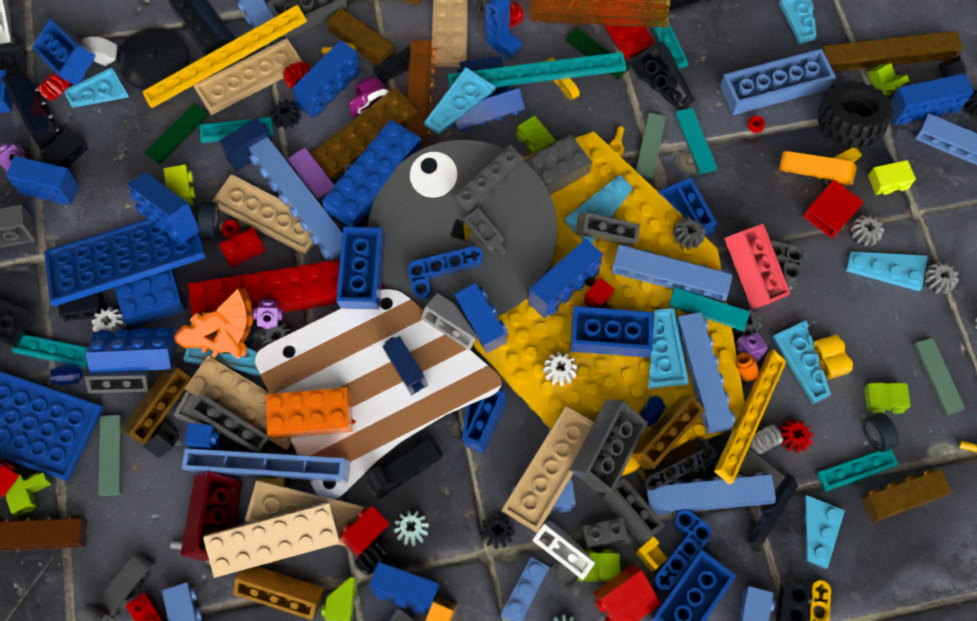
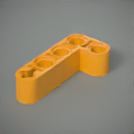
M783 151L779 166L780 171L832 179L845 185H853L857 166L851 161Z

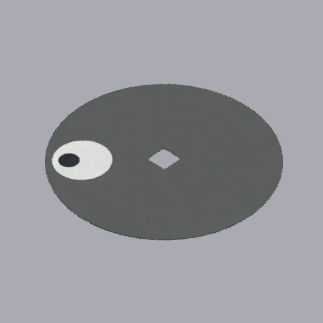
M451 140L423 148L402 161L375 197L368 222L369 228H382L386 236L382 283L388 290L402 292L423 310L432 298L439 293L454 303L464 318L465 316L457 304L455 294L474 283L479 288L483 287L488 296V304H493L497 311V316L507 313L529 297L530 288L547 273L553 259L557 240V220L554 205L545 184L534 169L524 161V166L478 207L504 239L502 245L506 248L507 253L500 257L495 250L490 252L473 232H471L468 241L451 237V232L457 219L463 221V218L467 216L455 203L454 196L497 158L505 148L477 140ZM473 246L481 249L484 261L480 267L429 279L432 289L431 296L426 300H420L415 296L408 273V267L411 262ZM476 254L472 255L473 261L477 260ZM463 256L465 263H467L466 256ZM454 258L451 261V265L457 266L461 260ZM435 263L432 269L439 270L442 264ZM417 267L414 269L413 274L419 275L423 269ZM420 286L417 292L423 294L426 292L427 287Z

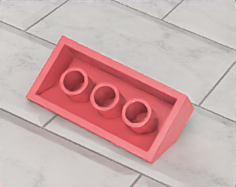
M764 224L724 238L751 309L770 304L791 294Z

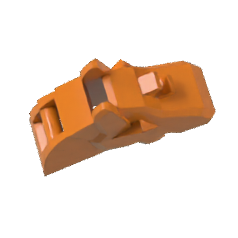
M246 288L237 289L217 311L211 313L204 311L201 315L196 313L190 319L191 324L189 326L184 325L174 335L175 342L184 348H202L203 353H206L208 349L213 350L212 357H217L221 352H230L236 358L246 356L247 347L244 341L249 335L253 323L252 303Z

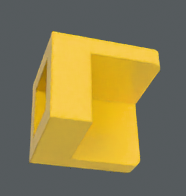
M655 537L650 539L636 552L652 573L667 560V557L658 548L659 542Z

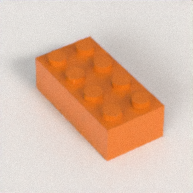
M347 387L266 394L267 435L272 439L353 432L351 392Z

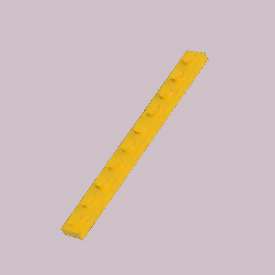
M296 5L142 92L149 106L154 108L306 23L307 20L299 6Z

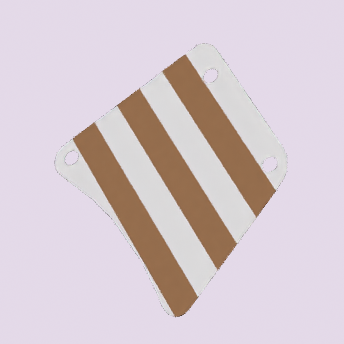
M381 290L380 301L385 297L393 301V306L388 310H384L381 307L380 310L339 309L260 349L256 355L255 364L269 394L347 387L351 392L352 419L356 421L352 425L353 432L290 438L298 456L345 458L350 461L348 482H337L336 486L329 490L323 486V481L310 480L318 496L330 499L340 497L377 460L401 441L451 412L492 396L501 387V378L491 367L471 350L463 347L422 320L421 316L424 310L405 294L397 290ZM392 337H401L428 383L427 387L412 396L382 347ZM286 346H293L296 353L292 358L284 357L283 349Z

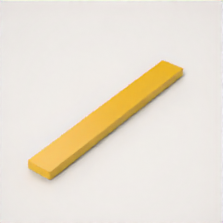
M774 349L768 351L760 369V374L753 384L714 470L728 484L733 483L786 364V360Z

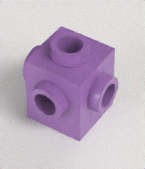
M4 143L0 146V165L5 171L8 172L14 156L25 158L23 156L25 154L24 150L18 144L15 146L13 143Z
M264 299L258 301V307L254 308L253 319H257V326H262L264 329L277 327L278 320H282V308H278V300Z
M758 332L740 336L735 344L737 356L741 353H750L756 362L763 357L768 348Z

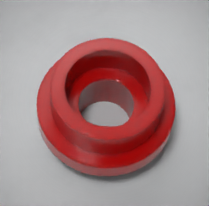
M757 115L749 118L747 128L753 133L762 132L765 128L764 119Z
M227 220L223 223L221 230L225 237L232 238L240 233L241 227L237 221Z

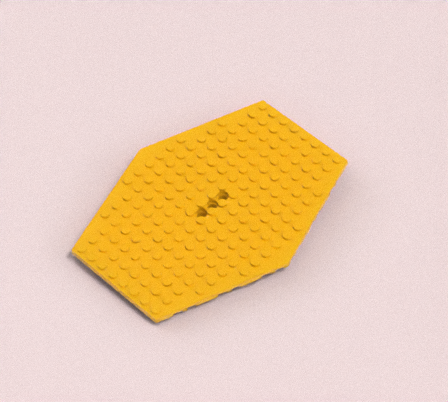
M594 131L574 138L592 161L589 174L550 195L556 213L557 240L553 259L547 273L583 242L564 222L565 218L619 175L633 188L612 218L640 224L638 242L631 245L633 249L648 250L652 254L667 255L671 259L686 260L690 264L705 265L710 269L721 270L718 249L705 236L704 241L696 249L691 247V249L687 250L686 246L680 248V243H675V238L672 237L673 227L680 219L684 218L683 215ZM531 154V155L526 156V157H523V158H524V160H525V159H527V158L533 156L534 154ZM463 221L465 241H468L472 231ZM595 239L593 245L603 253L602 264L599 268V274L593 279L589 278L586 283L594 285L601 277L615 288L613 298L604 306V309L653 312V315L655 310L671 309L668 306L674 289L611 273L620 244ZM585 285L580 291L576 290L567 303H562L558 306L559 309L553 316L548 315L545 319L528 304L529 297L517 307L498 316L497 320H502L507 328V343L486 354L476 338L474 342L475 350L500 374V377L529 405L530 409L536 412L550 430L566 406L595 422L606 399L621 400L648 422L638 442L639 444L681 397L692 395L696 399L685 357L684 361L689 381L687 385L648 389L650 357L570 352L574 306L587 307L584 297L585 293L591 288L588 285ZM674 309V310H675V315H676V320H677L678 316L688 315V314H689V313H686V312H683V311ZM707 320V333L713 340V354L717 355L719 364L717 368L724 379L723 389L729 396V410L733 412L735 417V423L730 429L732 430L745 404L740 372L735 364L737 355L732 327ZM557 352H560L562 357L568 353V359L574 358V365H577L576 377L571 378L570 384L564 381L562 387L559 385V382L552 385L553 379L546 380L547 374L543 373V368L546 367L544 365L545 360H550L549 356L551 354L557 357ZM700 416L671 450L697 437H703L708 440L727 431L706 435ZM632 456L621 477L638 470L640 464Z

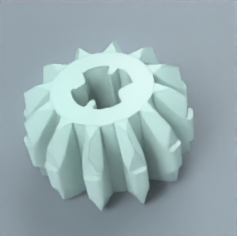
M408 510L407 517L401 513L399 516L402 521L395 520L394 522L398 526L394 529V533L399 534L397 540L404 539V545H407L409 540H411L412 546H416V539L422 543L423 538L421 535L428 536V532L424 529H427L429 524L423 523L426 517L424 515L419 517L418 511L411 516V511ZM410 524L413 526V524H414V525H415V531H414V532H411V530H410V531L408 532V527H407V526L410 525Z

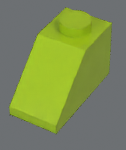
M350 577L327 597L326 603L322 605V616H325V621L353 620L356 589L355 578Z

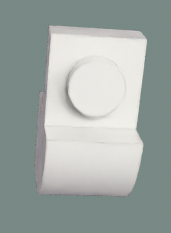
M100 37L82 39V42L96 54L95 62L107 66L116 60V44Z

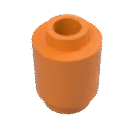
M741 353L737 356L735 364L740 372L741 379L744 381L755 380L760 374L755 358L750 353Z

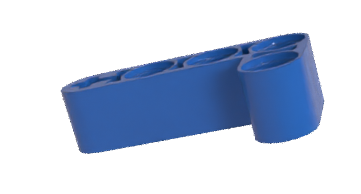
M491 0L486 5V41L490 47L502 56L511 59L522 48V43L509 32L510 2L509 0Z
M473 246L411 262L408 267V273L415 296L420 300H426L431 296L432 289L429 279L480 267L484 261L481 249ZM473 254H476L477 260L473 261L472 258ZM463 256H466L467 263H465ZM454 258L461 260L457 266L451 265V261ZM441 263L442 266L439 270H433V264ZM420 267L423 269L421 274H413L415 268ZM426 286L427 290L425 293L419 294L417 292L418 288Z
M681 510L673 520L674 527L685 536V539L654 577L652 585L657 592H667L675 584L711 537V528L689 510ZM679 517H686L689 524H681ZM696 530H702L705 538H699L696 535ZM684 546H690L693 550V554L689 555L685 553L683 549ZM671 561H676L680 564L679 571L671 567ZM667 574L670 575L665 584L662 586L660 584V579H663Z

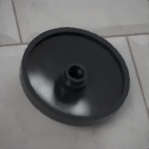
M147 28L132 34L124 41L118 52L117 64L121 75L130 85L146 90L189 65V52L184 40L175 32L165 28Z

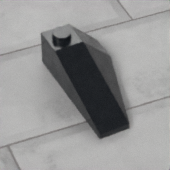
M664 41L655 42L629 62L639 79L645 81L654 91L660 93L665 100L679 111L695 101L673 55Z

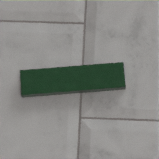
M578 27L565 40L586 57L612 53ZM625 63V71L609 74L619 81L630 70V66Z
M194 103L145 152L146 156L160 165L209 116L208 112Z

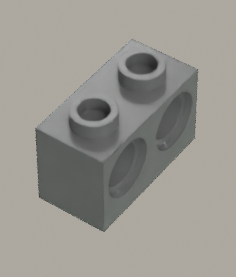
M623 518L586 525L581 529L585 549L593 550L625 543L628 539Z

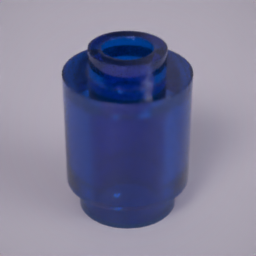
M77 364L56 366L55 369L50 371L52 384H57L58 386L78 384L83 377L82 369L78 368Z
M655 395L647 398L639 412V415L648 422L647 426L652 427L658 422L666 408L664 400Z

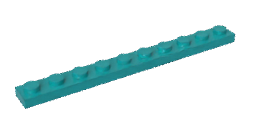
M623 52L475 70L472 72L495 87L621 72L626 70ZM462 72L448 74L450 88Z

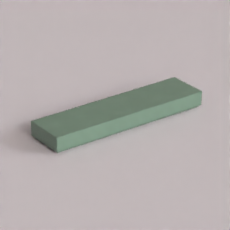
M654 113L648 114L636 172L649 180L653 179L666 116Z
M934 338L916 342L913 346L944 415L963 411L965 406Z
M121 415L100 416L98 495L100 497L121 495Z

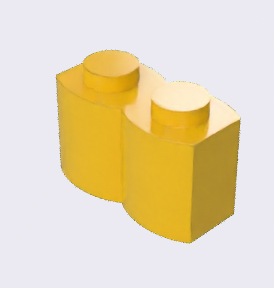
M838 335L816 340L813 343L826 380L846 375L853 370V361L845 353V343Z

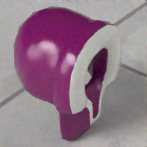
M367 77L356 83L355 92L357 97L349 103L351 116L354 118L358 117L390 92L382 80L377 77Z

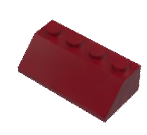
M209 470L194 475L180 556L199 561H209L203 536L235 527L242 481Z

